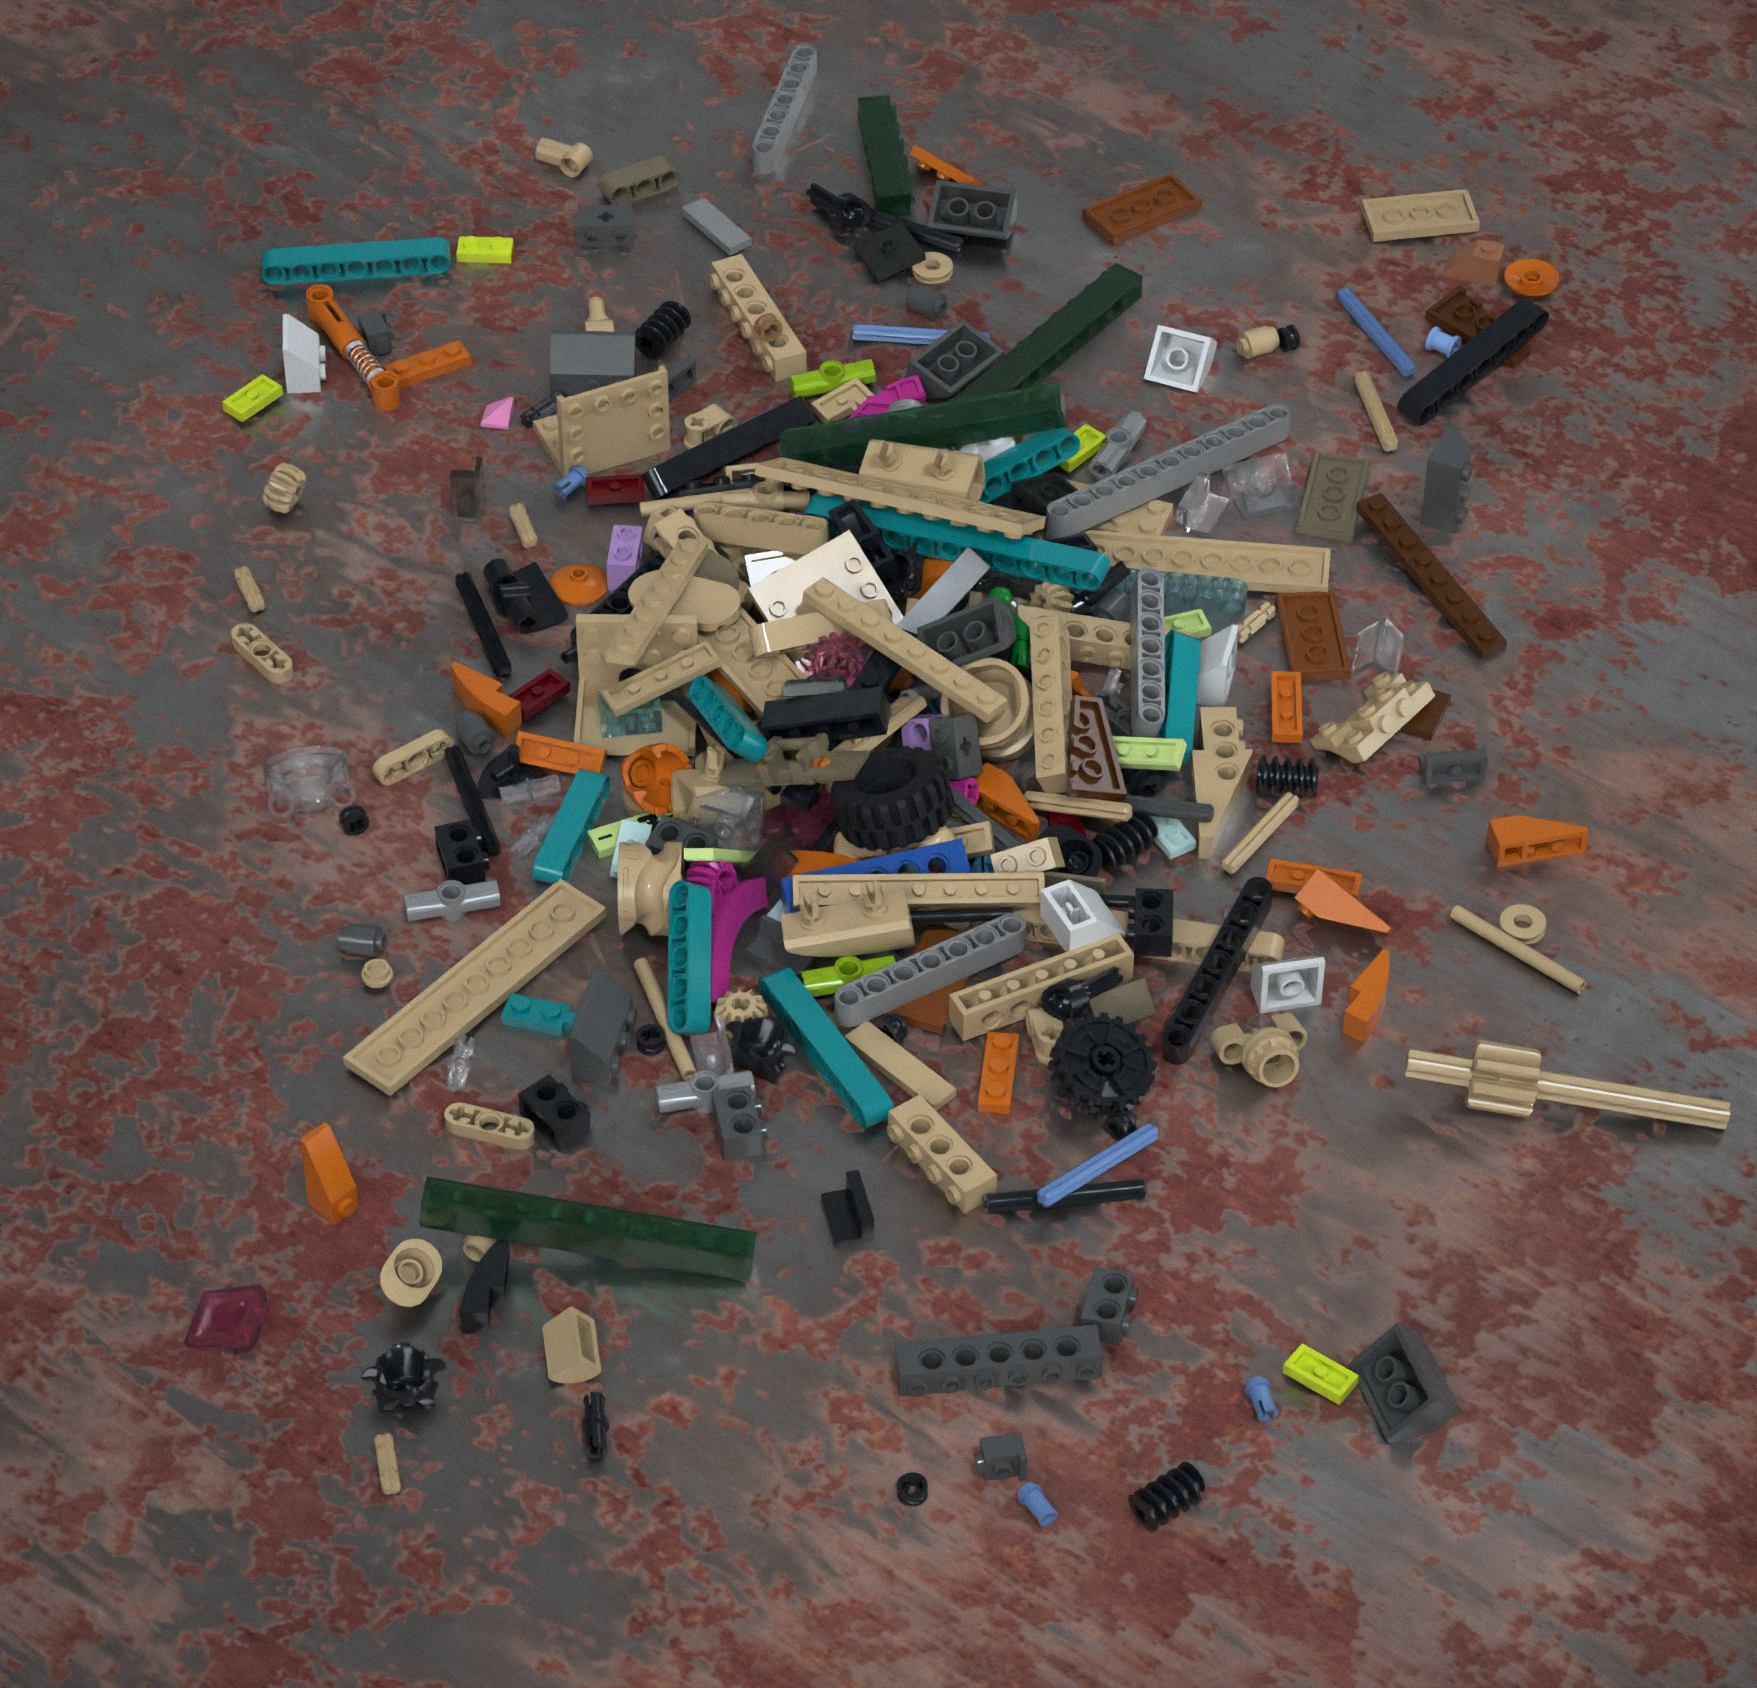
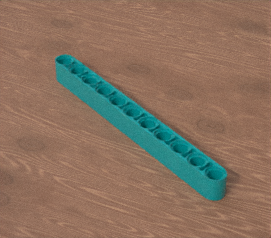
M816 493L809 500L802 515L826 519L828 521L829 535L838 537L840 534L833 524L828 511L848 501L841 497L823 496ZM857 502L879 530L881 539L887 548L906 551L913 543H917L915 554L955 562L970 547L991 566L989 570L1087 591H1096L1101 587L1111 566L1109 558L1097 551L1022 536L1021 539H1011L1004 537V532L996 530L994 533L980 532L977 530V526L968 524L966 527L954 526L950 524V520H928L923 518L922 514L898 513L897 509L889 507L876 508L870 506V503Z

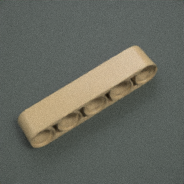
M702 502L696 504L693 508V516L697 528L705 537L713 542L804 555L829 542L828 521L821 517L715 502Z
M886 599L863 602V604L892 622ZM820 611L764 622L748 628L755 658H765L859 638Z

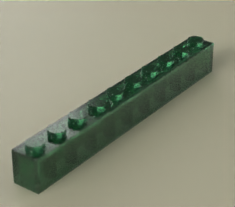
M1117 263L1107 271H1103L1100 277L1091 284H1088L1076 297L1071 298L1058 312H1054L1046 322L1036 327L1028 337L1019 341L1011 351L1004 354L999 361L989 369H986L975 381L969 383L957 396L951 398L945 407L946 417L966 430L979 424L981 415L987 414L989 409L993 411H998L999 408L1004 411L1009 410L1142 297L1143 276Z
M1054 383L780 430V457L827 466V461L844 459V463L856 462V457L865 455L868 443L872 439L942 449L1067 427L1066 401L1061 384Z
M433 1177L426 1178L419 1221L420 1227L749 1282L757 1232Z

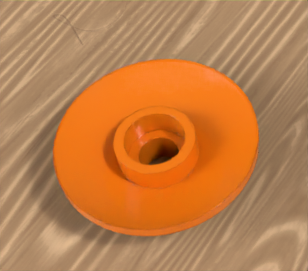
M1538 259L1517 260L1511 263L1504 273V280L1511 290L1526 296L1549 294L1557 288L1560 279L1559 273L1554 266Z
M584 563L571 564L559 569L552 576L550 582L559 600L574 606L595 603L603 598L608 591L606 573L594 565Z
M902 667L885 694L888 695L896 690L900 692L907 690L915 682L912 678L913 673Z

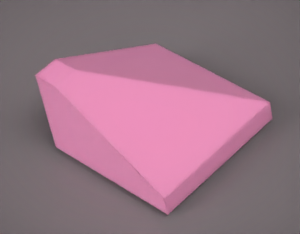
M508 397L488 404L480 423L481 427L508 430L515 412L514 398Z

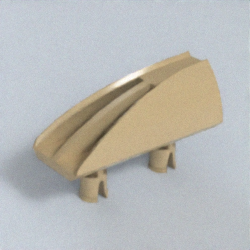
M872 439L869 441L859 471L860 475L979 502L985 488V468L982 455Z
M717 745L715 750L708 746L705 769L675 770L672 773L671 804L673 817L684 820L688 825L708 824L746 817L781 805L780 795L786 785H781V791L777 795H772L762 786L728 788L726 785H720L719 780L727 769L723 768L727 750Z
M873 880L872 893L866 882L860 886L862 899L819 907L818 897L815 893L811 892V904H808L804 895L801 894L797 900L801 911L781 915L785 950L789 953L803 956L841 957L915 947L914 931L906 892L901 890L881 894L880 883Z

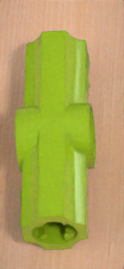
M871 359L844 365L832 360L822 363L819 370L789 376L788 384L793 399L798 396H803L804 398L819 394L824 396L856 377L864 385L876 382V373Z
M894 955L862 961L854 956H843L836 961L834 966L799 972V978L813 997L833 994L841 986L889 966L896 961Z

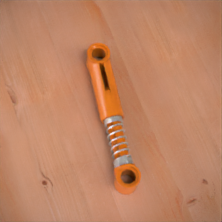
M322 284L310 287L306 291L309 319L320 325L343 358L349 360L354 365V368L357 369L372 393L373 405L382 411L397 408L401 402L398 376L381 368V365L378 364V361L375 360V357L368 350L366 340L335 301L332 288Z

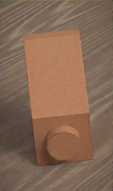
M1480 239L1449 255L1443 276L1497 287L1503 270L1505 244Z

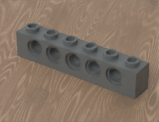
M1097 1324L895 1343V1368L900 1397L942 1392L954 1393L974 1389L987 1390L1005 1386L1018 1387L1026 1384L1056 1383L1079 1379L1089 1380L1102 1377L1103 1353Z

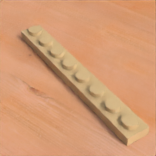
M693 538L678 540L606 649L605 662L628 666L636 665L708 554V543L699 542Z
M822 577L803 591V601L984 722L988 723L1007 708V698L826 578Z
M1044 872L792 876L793 909H800L797 900L801 894L804 895L807 903L811 904V892L817 895L819 907L862 899L860 886L866 882L872 893L873 880L880 883L881 894L905 890L909 907L1040 906L1041 889L1045 888Z

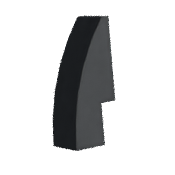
M855 499L828 511L840 535L850 530L882 582L899 575L894 555L882 541L879 530Z
M502 1235L487 1250L468 1281L460 1310L461 1330L464 1334H489L491 1308H505L510 1262L509 1235Z

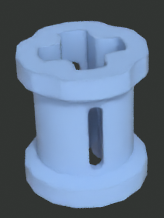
M1435 326L1427 337L1425 348L1429 351L1437 350L1444 353L1446 358H1449L1460 349L1462 338L1458 335L1453 337L1443 333L1441 328Z

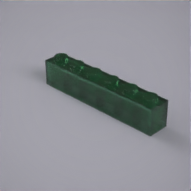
M889 95L857 98L858 124L876 209L897 217L911 216V204H915L914 188H910L912 181L911 173L908 171L907 155H902L904 154L903 138H900L901 130L900 123L897 122L896 106H891Z

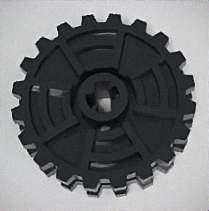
M1101 1012L1099 1017L1088 1013L1084 1016L1083 1021L1078 1017L1073 1019L1070 1023L1071 1027L1065 1026L1062 1029L1061 1035L1055 1042V1047H1052L1049 1054L1053 1060L1049 1061L1048 1070L1054 1072L1050 1077L1052 1085H1058L1057 1095L1060 1098L1066 1097L1069 1100L1067 1105L1073 1109L1078 1106L1081 1108V1114L1088 1116L1092 1112L1095 1113L1097 1119H1104L1106 1114L1112 1116L1116 1109H1123L1128 1113L1132 1112L1134 1109L1133 1104L1140 1105L1144 1099L1143 1096L1147 1094L1150 1089L1149 1086L1152 1085L1155 1079V1075L1151 1072L1155 1071L1157 1061L1151 1059L1155 1053L1153 1047L1146 1046L1145 1044L1148 1038L1144 1033L1138 1034L1135 1032L1137 1026L1133 1023L1129 1025L1124 1024L1123 1017L1118 1015L1115 1019H1111L1108 1013Z

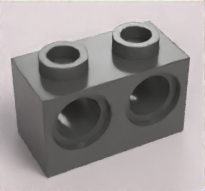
M665 815L661 817L645 842V846L648 849L662 851L664 843L671 839L675 840L670 842H683L684 848H719L717 836L707 829L699 830L689 826L680 818L672 819ZM684 859L685 875H687L686 872L690 868L692 861Z
M751 1086L712 1091L713 1116L724 1161L763 1155V1141H768L767 1127L765 1121L759 1122L758 1117L762 1116L759 1097L753 1098Z
M1094 1267L1080 1317V1326L1097 1324L1100 1343L1119 1346L1122 1333H1129L1132 1314H1129L1128 1311L1129 1307H1136L1139 1288H1133L1134 1274Z

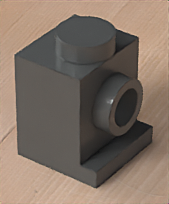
M385 310L358 316L359 332L366 340L367 348L371 354L378 356L390 353L392 348L391 340H394V334L391 325L387 324Z
M1020 1432L980 1438L979 1452L974 1453L977 1474L983 1473L985 1481L994 1479L1004 1480L1014 1476H1019L1020 1481L1027 1480V1456Z

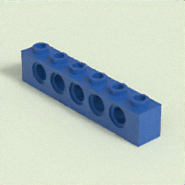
M961 838L799 875L899 874L901 872L922 874L931 873L928 869L931 865L939 866L943 873H971V869ZM792 876L781 878L778 889L785 914L801 911L800 909H793Z

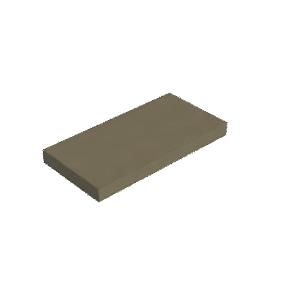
M1315 451L1296 526V534L1353 542L1359 519L1356 504L1358 501L1363 500L1371 459Z

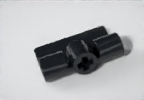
M493 559L485 565L483 574L493 589L494 604L499 611L505 610L518 632L522 634L537 632L567 620V611L536 562L513 572L503 559Z

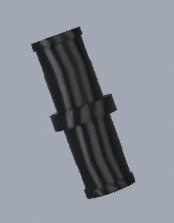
M590 1392L591 1403L588 1394L583 1398L585 1417L582 1420V1430L586 1434L585 1452L589 1457L600 1458V1447L603 1456L608 1452L606 1433L609 1430V1420L605 1416V1396L600 1392Z

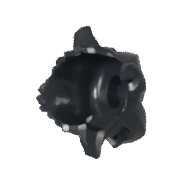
M913 543L905 552H895L899 575L882 582L896 605L907 598H911L921 590L923 580L922 567H924L925 560L922 555L915 556L917 543Z
M773 1015L762 1018L750 1017L745 1019L743 1023L730 1021L726 1025V1029L734 1037L730 1047L732 1050L729 1063L736 1067L741 1063L745 1069L757 1072L767 1080L773 1081L778 1079L786 1068V1064L783 1061L784 1056L795 1057L797 1054L795 1045L788 1042L789 1032L785 1028V1021L780 1019V1016L774 1017Z
M401 1341L397 1345L394 1343L387 1353L378 1357L376 1366L365 1369L362 1372L361 1379L375 1383L376 1388L372 1391V1394L376 1397L378 1406L382 1411L393 1410L397 1404L406 1407L414 1406L419 1402L427 1406L435 1404L439 1382L434 1381V1375L447 1368L446 1363L440 1358L429 1359L428 1353L426 1354L424 1350L415 1349L413 1346H410V1343L406 1342L404 1344Z

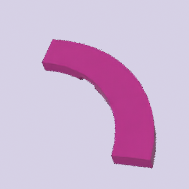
M918 375L903 378L885 386V390L875 396L868 397L857 407L840 434L836 459H844V463L856 462V457L864 456L869 441L883 425L888 408L893 402L901 399H912L920 403L926 402V394Z
M765 877L747 879L736 884V888L732 892L726 893L714 913L711 921V1004H716L718 998H724L726 991H729L731 955L740 928L751 914L757 910L768 908Z

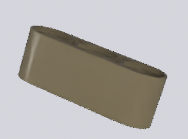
M660 155L607 172L600 178L598 186L612 205L629 204L673 189L680 181V174L665 156Z

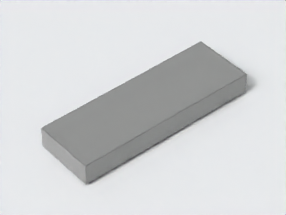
M704 197L682 207V215L729 256L752 245V238Z

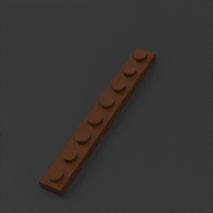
M1379 493L1358 501L1356 511L1479 658L1483 659L1506 650V639L1385 496Z

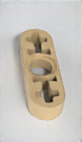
M242 623L232 629L231 638L234 649L269 681L282 684L292 679L293 664L291 658L257 627L249 623ZM265 650L270 652L265 656L255 655L258 651Z
M443 729L433 730L380 757L374 763L372 773L383 785H392L445 758V749L454 746V740ZM418 752L417 756L412 761L408 762L409 759Z
M461 1102L449 1105L444 1112L445 1127L448 1132L454 1135L515 1150L528 1149L535 1142L534 1124L531 1120L524 1117ZM487 1122H494L499 1125L494 1130H484L481 1128Z

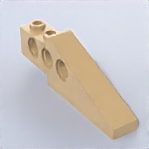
M1200 707L1198 728L1200 750H1192L1191 754L1193 802L1211 804L1214 808V817L1211 822L1195 821L1198 859H1211L1251 774L1253 749H1245V740H1239V737H1243V719H1237L1236 707Z

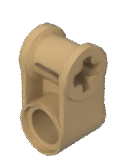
M711 404L705 409L686 417L684 425L687 429V436L684 439V446L689 450L737 426V420L717 404Z
M1042 1007L1026 1009L1027 1032L1031 1038L1036 1058L1042 1064L1048 1065L1049 1061L1053 1060L1049 1054L1052 1047H1055L1057 1038L1061 1035L1060 1033L1064 1028L1063 1023L1044 1012Z

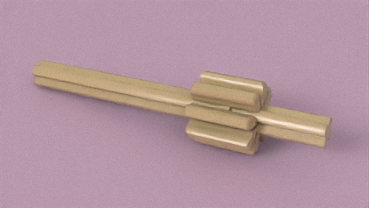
M1479 1039L1476 1040L1473 1046V1054H1471L1470 1058L1409 1048L1405 1061L1404 1077L1465 1087V1105L1468 1108L1525 1118L1530 1117L1533 1111V1103H1535L1536 1099L1726 1130L1731 1112L1729 1111L1730 1101L1543 1071L1539 1068L1541 1063V1052L1539 1050Z

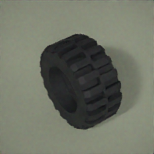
M901 746L896 749L889 747L884 748V751L871 752L853 780L834 781L832 784L830 797L840 832L849 843L860 849L865 847L868 851H876L877 849L890 851L892 848L900 847L901 849L909 847L908 844L922 842L928 835L933 836L937 833L939 827H944L954 809V798L943 761L933 752L926 751L921 747H915L914 749L909 746Z

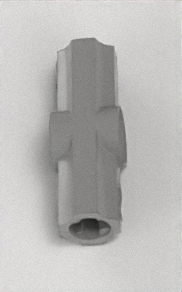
M1131 410V412L1125 413L1116 427L1110 428L1107 431L1105 443L1089 465V472L1095 476V479L1102 480L1114 475L1122 464L1130 460L1132 448L1147 428V420L1143 418L1140 412Z
M447 880L442 882L437 890L403 895L407 921L441 916L446 921H458L465 917L469 911L501 906L497 880L463 885L456 880Z
M701 1070L693 1074L690 1080L655 1086V1096L658 1112L666 1113L693 1108L700 1113L713 1112L712 1091L748 1085L751 1086L753 1098H755L752 1072L747 1070L716 1075L712 1071Z

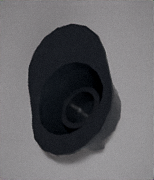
M1054 825L1046 828L1039 834L1037 840L1046 837H1057L1065 867L1051 872L1090 877L1098 876L1102 867L1103 856L1100 848L1093 841L1066 825Z

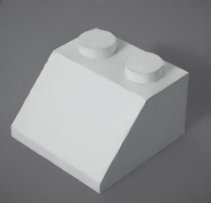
M283 314V359L287 394L321 392V381L326 380L325 363L321 364V362H326L325 345H320L318 333L291 315Z
M1158 325L1144 379L1198 393L1211 369L1218 342L1210 337Z
M1232 624L1202 641L1196 704L1225 707L1236 669L1239 625Z
M1308 956L1252 965L1250 987L1259 1013L1321 1005L1325 970L1324 957Z

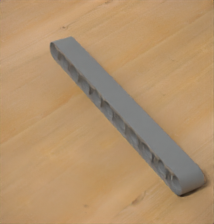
M1283 404L1269 405L1049 503L1046 508L1045 534L1051 539L1075 535L1286 440L1290 430L1291 409Z

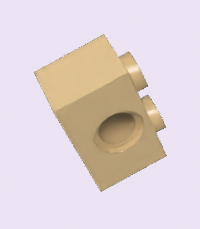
M1046 837L990 855L995 873L1045 872L1065 867L1057 837Z

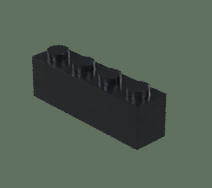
M883 687L765 701L761 730L767 741L773 736H781L782 739L815 737L818 733H826L829 741L886 735L891 707Z

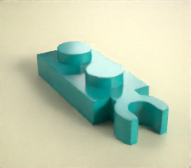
M511 993L501 1014V1023L562 1037L565 1030L572 1031L578 1011L572 1013V1006L568 1004Z

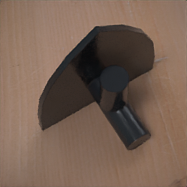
M511 744L505 751L492 759L482 771L478 782V792L481 799L512 798L542 786L551 780V777L536 766L520 763L519 746Z

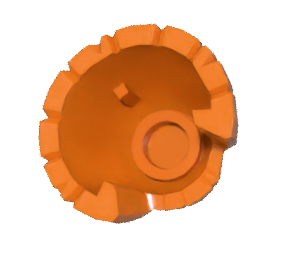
M659 743L641 747L626 757L621 765L620 772L626 793L645 812L655 815L668 814V811L672 812V773L675 770L692 769L691 765L688 764L689 759L687 755L675 745Z

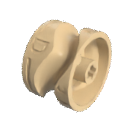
M981 658L961 666V669L1008 699L1007 708L988 723L976 716L981 759L991 762H1006L1026 753L1035 744L1031 683L1010 663L997 658ZM942 693V714L971 713Z
M640 842L619 843L617 888L620 936L626 935L637 927L638 924L648 929L649 936H668L670 889L675 882L679 880L684 881L683 842H665L663 850L655 855Z

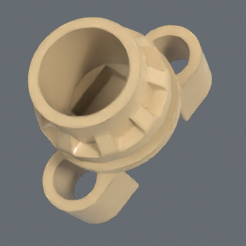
M1291 1013L1271 1016V1027L1260 1030L1254 1028L1248 1034H1244L1237 1023L1224 1025L1214 1030L1210 1037V1043L1221 1061L1229 1065L1242 1063L1246 1071L1255 1080L1269 1087L1284 1086L1295 1078L1299 1070L1298 1050L1305 1046L1308 1039L1307 1032L1297 1017Z

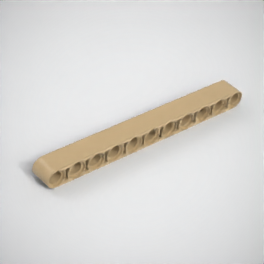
M1040 906L953 907L944 909L1013 908V913L1021 915L1026 921L1025 940L1060 945L1041 918ZM1110 910L1124 929L1125 937L1123 939L1133 951L1134 943H1128L1127 941L1128 924H1134V920L1128 919V912ZM1173 918L1171 957H1141L1201 965L1222 925ZM989 921L950 922L944 924L950 929L968 931ZM1259 931L1238 970L1251 972L1252 965L1281 961L1285 947L1284 939L1276 933ZM1228 944L1226 946L1235 947L1236 945Z

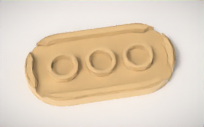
M658 570L639 576L629 587L628 597L633 608ZM693 576L668 615H697L698 630L715 631L718 630V626L725 624L727 627L739 618L742 612L740 594L731 585Z

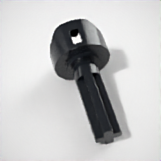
M812 183L811 189L806 190V194L811 199L830 210L829 218L832 224L845 232L858 229L866 225L870 220V206L852 193H843L837 197L816 183Z
M1119 561L1108 571L1098 590H1083L1080 594H1077L1070 589V593L1074 595L1072 605L1076 607L1071 610V613L1093 617L1089 607L1093 606L1101 597L1131 573L1122 561Z
M1114 966L1081 984L1075 979H1063L1044 990L1041 998L1042 1008L1044 1012L1054 1018L1070 1024L1073 1019L1077 1017L1081 1019L1089 1012L1090 999L1118 985V983L1123 981V975L1119 974V968Z

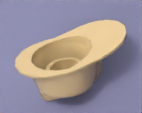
M411 1238L402 1241L394 1249L381 1269L379 1275L380 1286L384 1294L399 1306L414 1307L420 1305L427 1298L442 1273V1259L439 1252L431 1243L423 1239Z

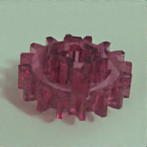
M836 631L829 633V639L822 635L818 637L821 645L817 643L810 645L814 654L805 656V659L811 661V665L805 667V671L813 673L811 678L845 676L847 679V691L869 659L868 657H863L867 647L859 648L857 646L859 638L855 637L849 640L848 632L842 633L840 637ZM834 644L842 645L849 649V651H841L839 647L835 646ZM821 656H823V662L820 668V659ZM840 659L842 664L836 670L834 664ZM854 662H855V663H856V668H855V672L853 673V666H854Z

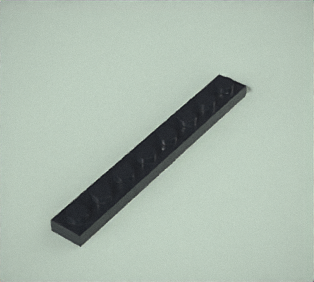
M858 456L855 458L856 462L844 463V459L827 461V466L824 467L859 474L864 456ZM747 472L741 474L740 479L730 480V476L712 478L713 483L702 484L701 480L684 482V487H679L680 497L752 488L756 483L765 481V477L756 476L755 472ZM782 482L784 487H791V483Z
M904 630L916 639H918L916 633ZM874 649L848 691L883 687L886 693L902 666L877 649ZM844 740L829 741L827 751L831 752ZM816 782L815 785H786L780 795V802L786 806L809 813L827 783L820 784Z

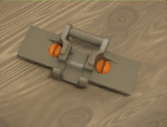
M818 733L815 737L782 739L781 736H773L767 742L768 750L760 761L752 763L745 758L733 759L721 776L719 783L720 785H726L728 788L762 786L766 788L780 785H815L816 782L824 784L831 781L853 780L870 754L869 750L827 751L829 740L826 733ZM799 750L796 760L788 761L784 759L783 751Z

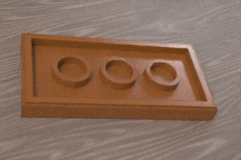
M1168 173L1084 208L1082 217L1112 245H1116L1201 209L1202 200L1172 173Z
M1315 591L1276 594L1275 602L1289 671L1301 672V682L1351 679V668L1335 592Z
M928 924L912 955L961 933ZM973 974L884 1013L883 1018L893 1012L900 1016L906 1025L943 1035L949 1023V994L967 988Z

